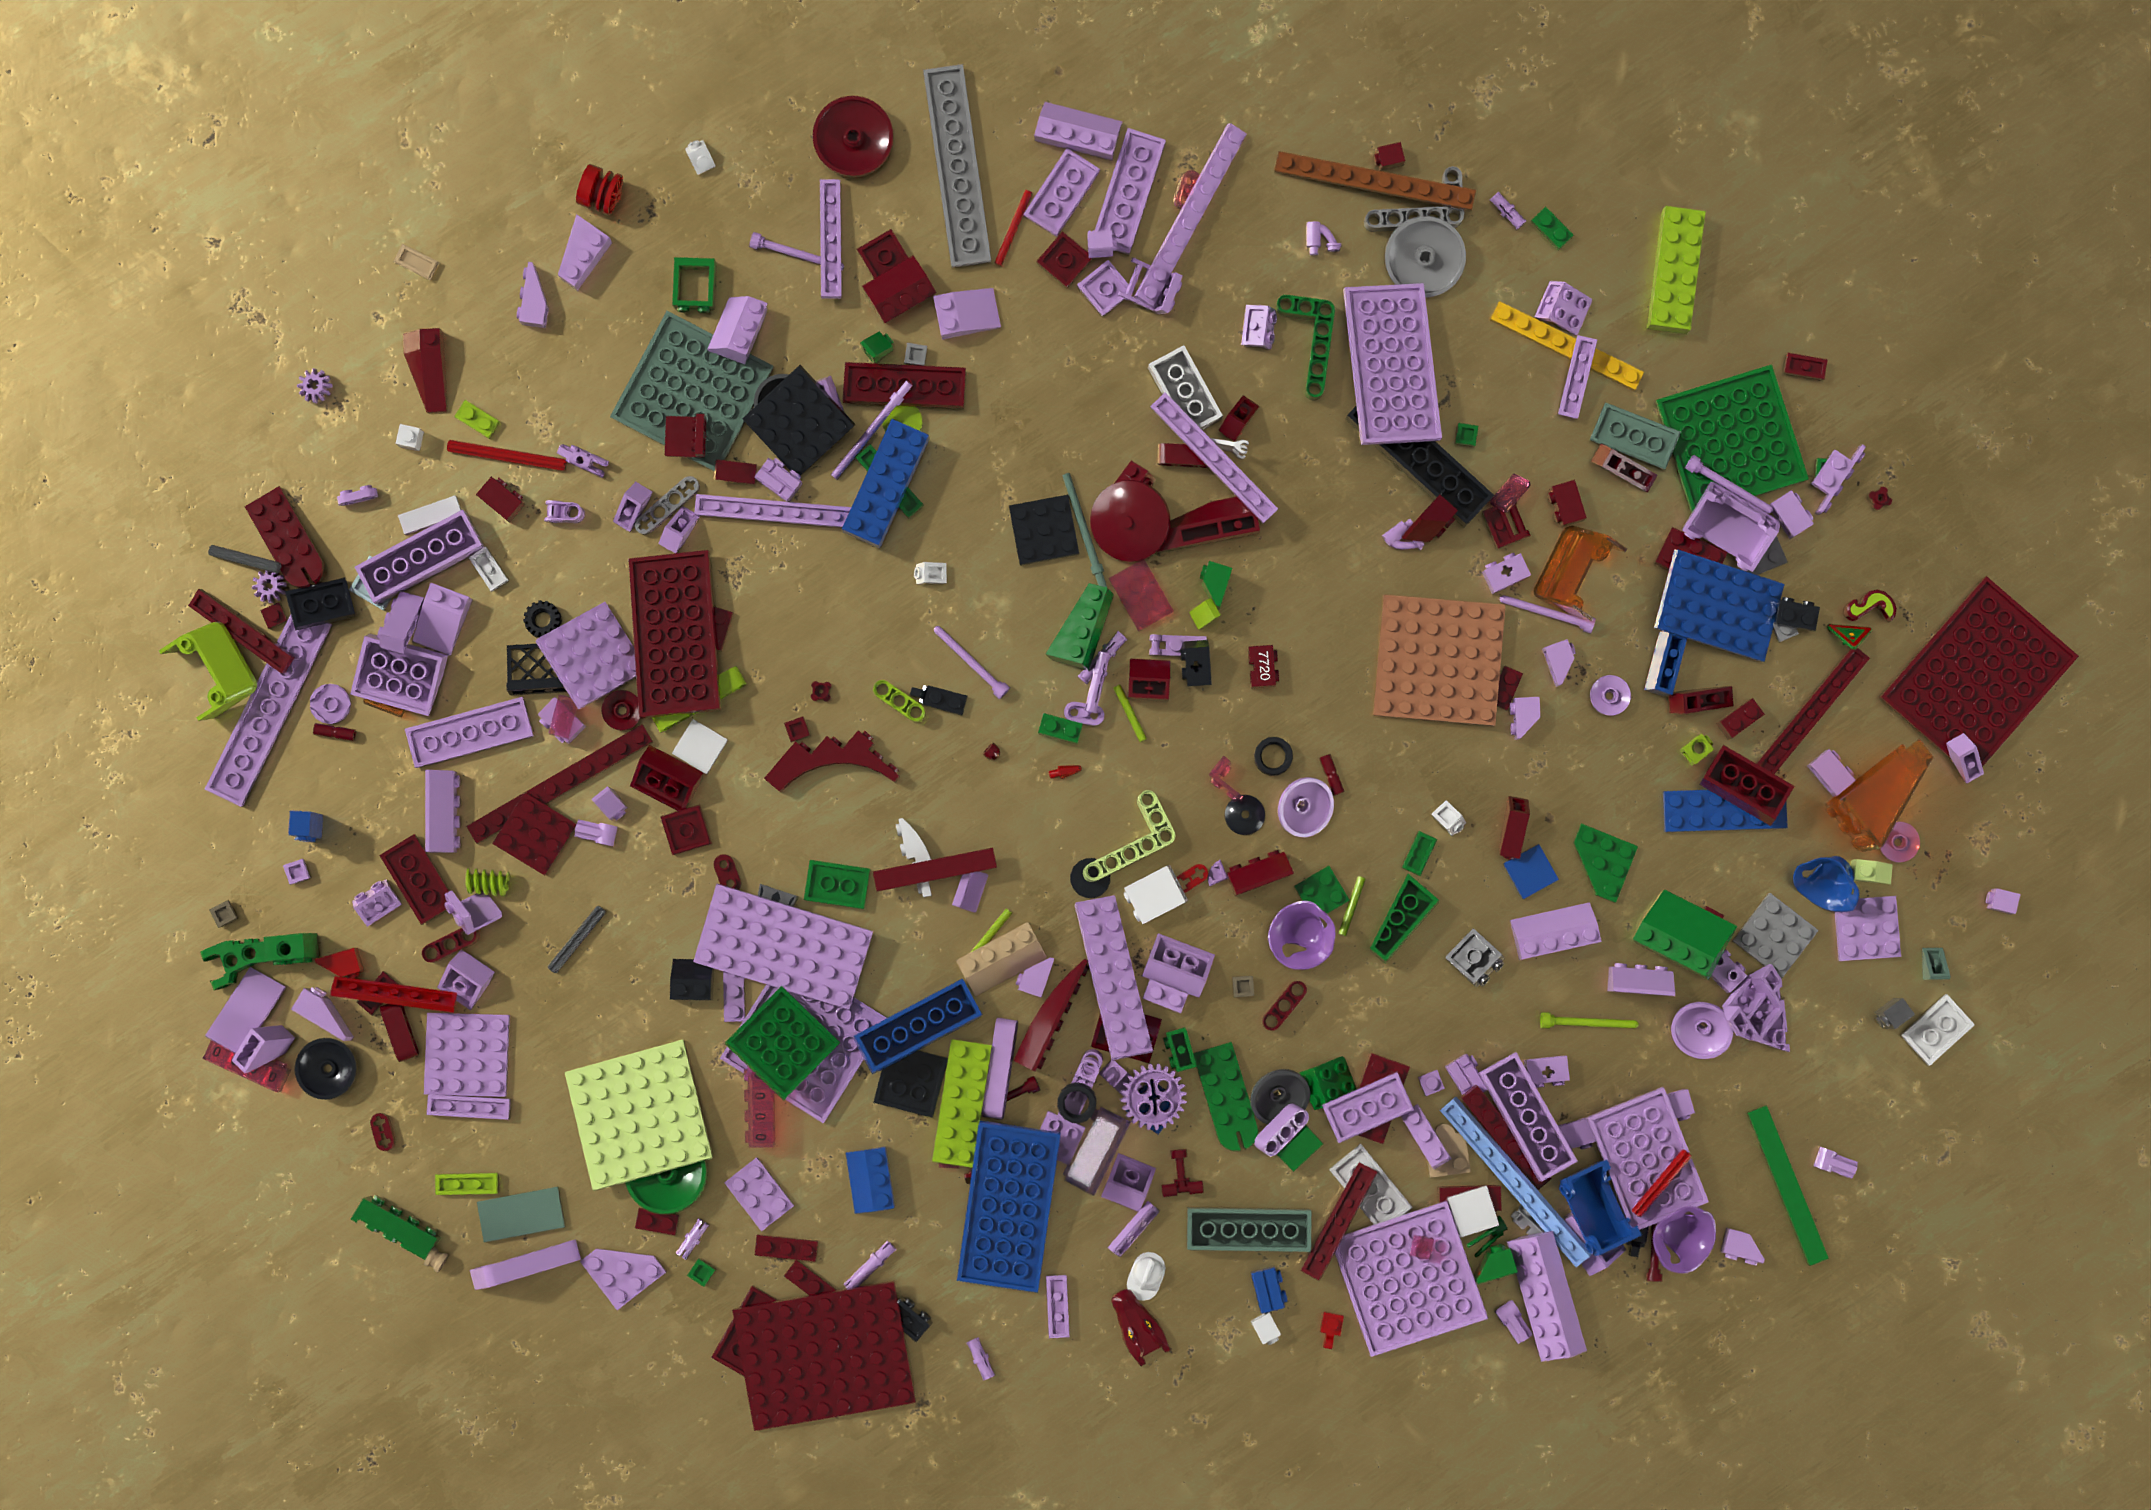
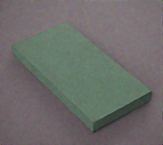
M1605 402L1590 441L1600 445L1603 444L1615 451L1666 470L1681 432Z
M558 1187L477 1202L484 1242L565 1227Z

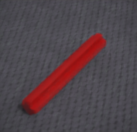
M1684 1149L1680 1151L1633 1207L1632 1212L1638 1217L1644 1215L1691 1159V1154Z

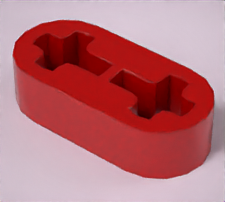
M1197 864L1177 876V879L1182 881L1187 878L1190 879V882L1185 885L1184 893L1204 882L1208 877V870L1204 865ZM1196 868L1205 871L1202 874V879L1196 877L1192 880L1191 876L1196 873Z

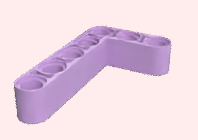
M571 1240L505 1261L471 1269L470 1274L474 1289L478 1290L581 1260L576 1240Z

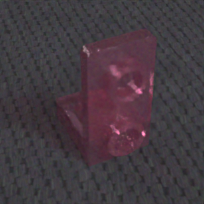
M1223 756L1209 774V777L1212 779L1210 783L1218 789L1223 787L1228 791L1226 795L1236 802L1238 799L1242 802L1244 797L1220 779L1221 776L1225 777L1231 770L1230 760Z

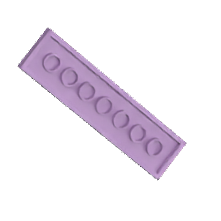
M1115 895L1076 902L1075 909L1111 1059L1116 1060L1151 1053L1153 1049Z

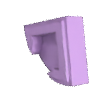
M1221 860L1213 864L1209 870V886L1228 879Z

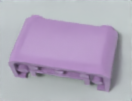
M1710 482L1682 531L1693 540L1695 538H1705L1735 556L1738 567L1745 571L1750 570L1753 572L1778 534L1780 522L1721 485Z

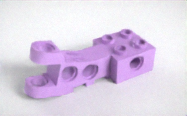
M1090 1049L1085 1052L1072 1083H1084L1092 1089L1103 1062L1101 1052L1096 1049ZM1094 1055V1056H1096V1057L1098 1058V1061H1097L1095 1058L1088 1057V1056ZM1080 1091L1071 1092L1065 1099L1066 1109L1072 1114H1081L1088 1097ZM1048 1110L1040 1129L1061 1132L1057 1160L1069 1165L1086 1127L1065 1120L1059 1112L1055 1114Z

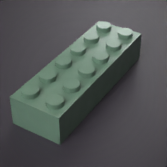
M1187 1207V1250L1311 1252V1210Z

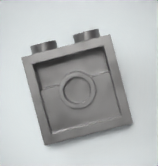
M1474 928L1445 957L1476 988L1479 985L1484 986L1490 979L1489 975L1503 967V960L1505 959Z

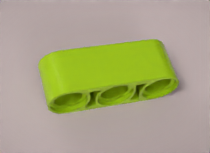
M879 680L874 684V694L897 712L915 723L921 722L925 718L926 712L924 707L888 681ZM880 685L888 686V692L885 695L878 694L877 689ZM898 696L905 698V703L901 707L894 705V699ZM913 708H920L922 710L919 718L911 716Z

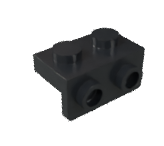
M1788 597L1778 600L1774 624L1816 631L1820 607L1814 606V602L1802 601V603L1794 602L1795 599Z
M901 1296L897 1303L900 1308L904 1333L917 1342L933 1322L930 1321L931 1317L922 1310L920 1312L914 1307L916 1304L910 1298Z

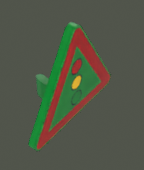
M1828 624L1827 626L1832 633L1842 640L1843 645L1846 644L1851 649H1856L1872 632L1870 627Z

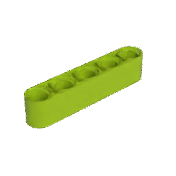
M737 666L718 675L720 700L747 684ZM698 712L651 718L661 733Z

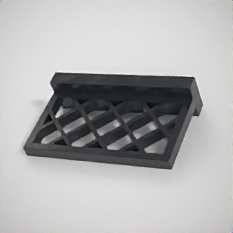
M537 643L507 645L506 689L509 695L567 692L559 678L551 674L553 671L552 667L546 670L541 665L546 657L543 655L536 661L530 655L535 649H540ZM512 650H521L525 655L516 662L512 659ZM527 657L535 663L528 672L520 666ZM539 666L546 673L541 678L535 679L530 674ZM517 668H520L525 673L520 680H512V673Z

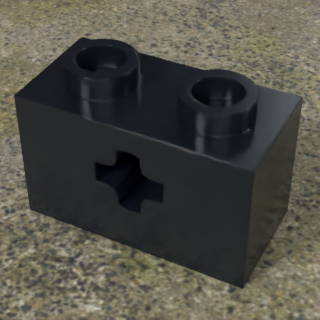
M1208 640L1185 641L1184 649H1180L1181 661H1185V668H1182V680H1186L1187 687L1212 685Z

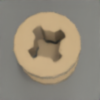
M433 1247L424 1265L433 1267L434 1271L438 1273L449 1255L446 1253L442 1254L436 1247Z

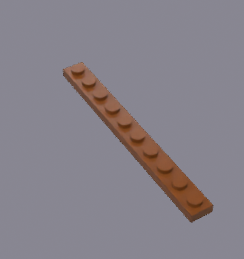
M1280 151L1278 152L1274 170L1275 173L1472 211L1476 194L1474 189Z

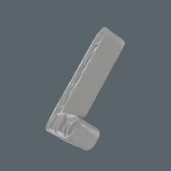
M1454 166L1448 167L1442 176V183L1463 187L1460 169ZM1452 173L1457 177V180L1454 182L1449 181L1447 175ZM1448 206L1371 210L1365 217L1364 226L1371 232L1394 231L1403 222L1409 220L1410 215L1418 217L1436 214L1439 218L1456 228L1464 218V210ZM1456 213L1459 216V220L1452 221L1449 218V214ZM1396 216L1399 219V223L1392 224L1388 218ZM1370 217H1376L1379 220V223L1377 225L1370 224L1368 219Z

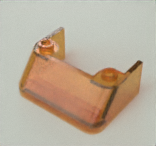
M1572 525L1566 527L1534 588V595L1541 601L1572 616L1592 621L1593 617L1582 610L1583 599L1576 594L1593 560L1602 561L1606 559L1611 549L1626 552L1627 548L1609 535Z

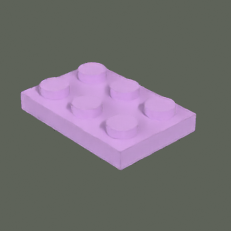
M758 1157L724 1182L761 1231L794 1206Z

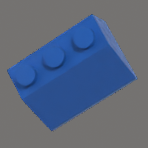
M886 1146L846 1152L855 1214L894 1209L895 1201Z

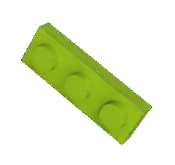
M498 1173L435 1174V1195L498 1194Z

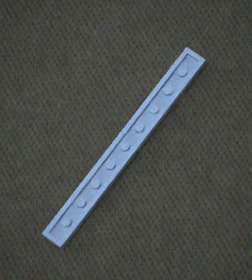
M1457 1097L1453 1098L1440 1110L1545 1232L1553 1231L1557 1246L1575 1267L1592 1255L1587 1251L1582 1240Z

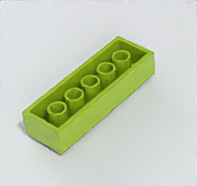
M1665 206L1663 208L1647 329L1687 334L1691 330L1706 211Z
M951 1039L932 1162L973 1168L978 1125L982 1116L992 1045Z

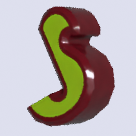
M1877 589L1863 595L1859 603L1857 599L1847 603L1843 612L1846 619L1856 621L1877 607L1885 620L1891 622L1896 616L1897 608L1891 596L1885 591Z

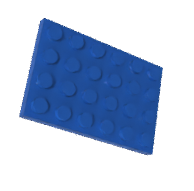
M1674 550L1654 628L1759 662H1765L1774 627L1777 602L1781 600L1784 584L1681 550Z

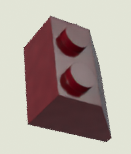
M1439 495L1404 533L1402 538L1404 540L1430 542L1435 536L1439 539L1446 531L1444 526L1448 528L1455 521L1453 516L1458 510Z

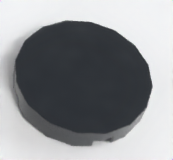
M1085 858L1079 861L1073 867L1070 874V882L1074 891L1085 898L1101 896L1110 884V875L1096 882H1088L1083 877L1084 868L1089 863L1097 860L1095 858ZM1090 867L1088 875L1092 878L1097 877V869Z

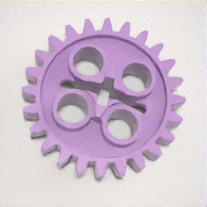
M1151 1063L1148 1064V1069L1141 1065V1072L1134 1069V1077L1127 1075L1130 1082L1122 1083L1127 1087L1126 1090H1120L1125 1095L1120 1101L1126 1102L1122 1109L1129 1110L1126 1117L1133 1116L1131 1121L1133 1124L1139 1120L1138 1126L1140 1128L1146 1124L1147 1130H1150L1152 1125L1155 1130H1158L1159 1124L1166 1128L1167 1121L1173 1125V1116L1179 1119L1177 1111H1184L1180 1104L1186 1103L1181 1097L1187 1095V1093L1180 1090L1185 1085L1178 1084L1181 1077L1173 1078L1175 1071L1172 1070L1168 1073L1167 1066L1161 1070V1066L1158 1063L1155 1069H1153ZM1150 1079L1154 1080L1153 1090L1154 1093L1158 1095V1097L1154 1099L1157 1111L1156 1115L1153 1114V1101L1149 1099V1096H1152ZM1166 1080L1167 1088L1159 1091L1158 1083ZM1142 1082L1146 1083L1147 1090L1144 1093H1139L1137 1090L1138 1085ZM1162 1101L1169 1102V1108L1166 1111H1161L1159 1108ZM1142 1103L1149 1104V1110L1146 1113H1140L1139 1111Z

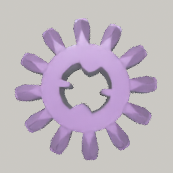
M313 368L311 374L307 370L304 371L306 377H299L303 383L297 384V387L302 389L299 394L305 396L307 402L312 399L313 403H317L318 397L321 401H325L323 395L330 396L331 394L327 390L332 388V384L327 383L331 378L328 375L324 376L325 372L323 370L317 372ZM314 382H316L317 384H319V385H316L318 388L315 389V390H314L313 388H311V387H313L312 384H313Z
M266 570L264 575L263 572L259 571L258 575L260 578H253V581L257 582V585L252 586V589L257 590L254 594L255 597H260L262 602L268 599L269 603H273L274 598L280 601L279 593L285 595L282 587L287 586V583L282 582L284 576H278L279 573H271ZM266 584H272L273 588H267Z

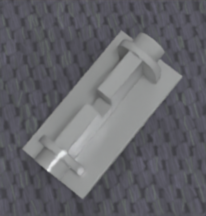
M1521 1204L1518 1211L1515 1210L1512 1213V1221L1524 1230L1528 1225L1531 1227L1526 1232L1528 1235L1545 1232Z

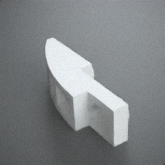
M903 818L899 819L896 829L898 836L903 838V844H900L902 856H906L908 860L915 858L916 862H912V864L931 860L929 852L919 835ZM929 882L917 884L919 894L923 893L924 898L932 896Z

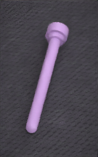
M756 232L752 234L749 244L750 248L757 250L764 247L821 265V256L765 240L762 234ZM841 263V270H843L844 264Z
M1693 455L1685 467L1688 471L1692 473L1700 472L1766 513L1773 512L1771 505L1705 467L1697 456Z
M1506 595L1500 597L1501 603L1578 625L1580 629H1583V632L1592 633L1596 618L1587 616V618L1583 617L1582 619Z
M940 626L934 628V632L993 687V694L998 699H1001L1010 690V687L1005 682H998Z

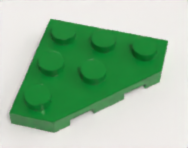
M1581 823L1573 844L1590 879L1595 895L1616 903L1638 846Z

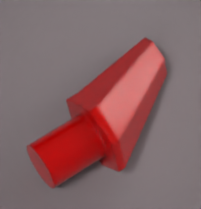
M1080 765L1058 766V769L1049 771L1051 779L1056 777L1063 779L1082 771Z

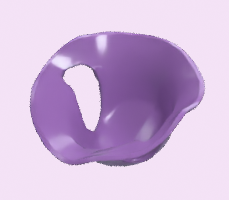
M1299 901L1284 907L1275 916L1269 928L1268 942L1274 956L1284 966L1300 970L1311 969L1320 965L1331 955L1334 948L1336 931L1331 918L1315 903ZM1320 918H1322L1327 923V927L1324 928V925ZM1286 943L1296 944L1305 947L1307 950L1293 953L1290 957H1285L1282 947Z
M1694 1206L1682 1207L1661 1220L1653 1234L1654 1248L1661 1264L1667 1270L1675 1273H1689L1696 1270L1713 1249L1716 1239V1225L1711 1213ZM1686 1212H1691V1213H1693V1214H1695V1215H1689V1214H1685V1213H1686ZM1665 1244L1678 1255L1679 1263H1671V1254Z

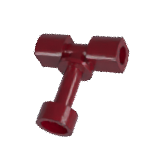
M1187 1149L1171 1150V1159L1176 1160L1178 1179H1174V1183L1162 1184L1163 1197L1177 1196V1193L1189 1192V1195L1204 1193L1203 1180L1190 1181V1178L1185 1176L1184 1158L1187 1157Z

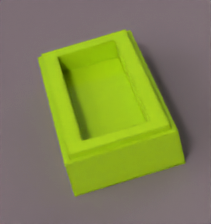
M1211 598L1205 600L1189 612L1198 630L1221 616Z

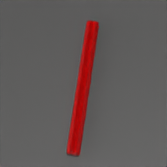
M449 440L447 443L448 452L564 471L566 468V460L562 458Z

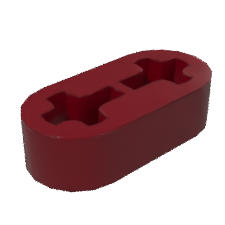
M377 1113L370 1120L375 1144L379 1150L389 1151L396 1143L391 1121L385 1113ZM379 1116L381 1119H385V1123L382 1124L384 1131H381L380 1125L375 1124ZM382 1133L385 1134L386 1139L391 1141V1143H388L387 1148L385 1145H381L380 1141L383 1140Z

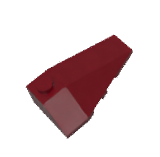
M429 328L404 333V356L426 412H447L444 332L440 328Z

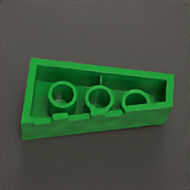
M1089 583L1046 652V655L1053 661L1089 670L1114 594L1107 587Z
M1407 874L1370 947V951L1386 964L1437 906L1439 899L1412 876Z

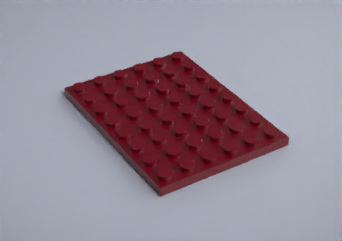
M1985 576L1879 698L1949 759L1951 757L1946 743L1964 733L1976 745L1983 767L2079 656L1989 577Z
M895 1280L739 1307L732 1310L754 1431L916 1403L901 1313L897 1303L898 1297Z

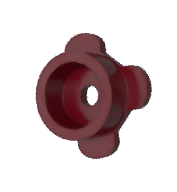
M1881 487L1878 491H1871L1869 493L1873 508L1876 510H1880L1882 506L1892 504V498L1888 496V489L1886 487Z
M818 681L812 683L813 693L811 694V699L813 701L824 700L828 702L831 699L829 695L831 684L829 682L819 683Z

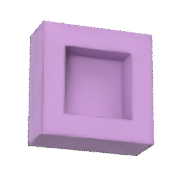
M304 859L283 865L289 885L310 878Z
M1437 1070L1418 1077L1425 1096L1445 1089Z

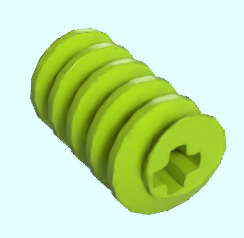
M467 868L465 884L468 894H472L475 889L476 894L479 895L482 890L484 895H489L490 891L493 896H496L498 892L501 896L506 895L510 882L509 871L503 877L502 871H499L498 876H495L494 870H491L490 875H487L486 869H483L482 874L479 875L478 869H475L474 873L471 874L470 868Z

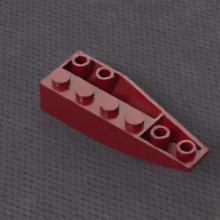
M1238 497L1211 501L1170 520L1168 537L1156 553L1259 534L1258 518Z
M1084 959L1059 983L1041 1006L1013 1061L1034 1072L1037 1068L1041 1070L1046 1060L1043 1054L1045 1050L1050 1051L1055 1039H1052L1054 1031L1059 1032L1064 1022L1060 1019L1063 1013L1068 1014L1072 1002L1069 1000L1072 994L1077 995L1081 986L1078 981L1081 975L1085 977L1089 970L1088 960Z

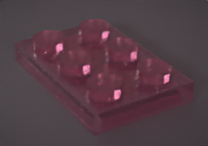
M1144 559L1109 578L1138 632L1174 612Z

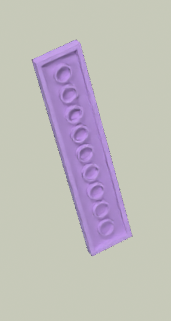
M290 615L277 644L294 655L295 658L285 674H281L266 663L257 681V689L251 694L205 790L243 807L332 624L326 623L295 631Z

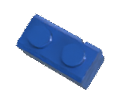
M1275 1266L1252 1271L1251 1276L1261 1314L1285 1308L1284 1303L1288 1302L1285 1290L1281 1291L1279 1283L1283 1282L1280 1270L1276 1271Z

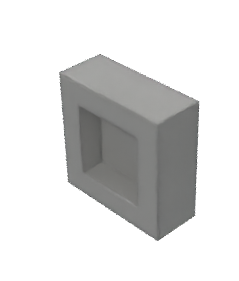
M907 343L904 364L925 366L927 346Z
M1773 623V630L1778 642L1799 634L1797 628Z

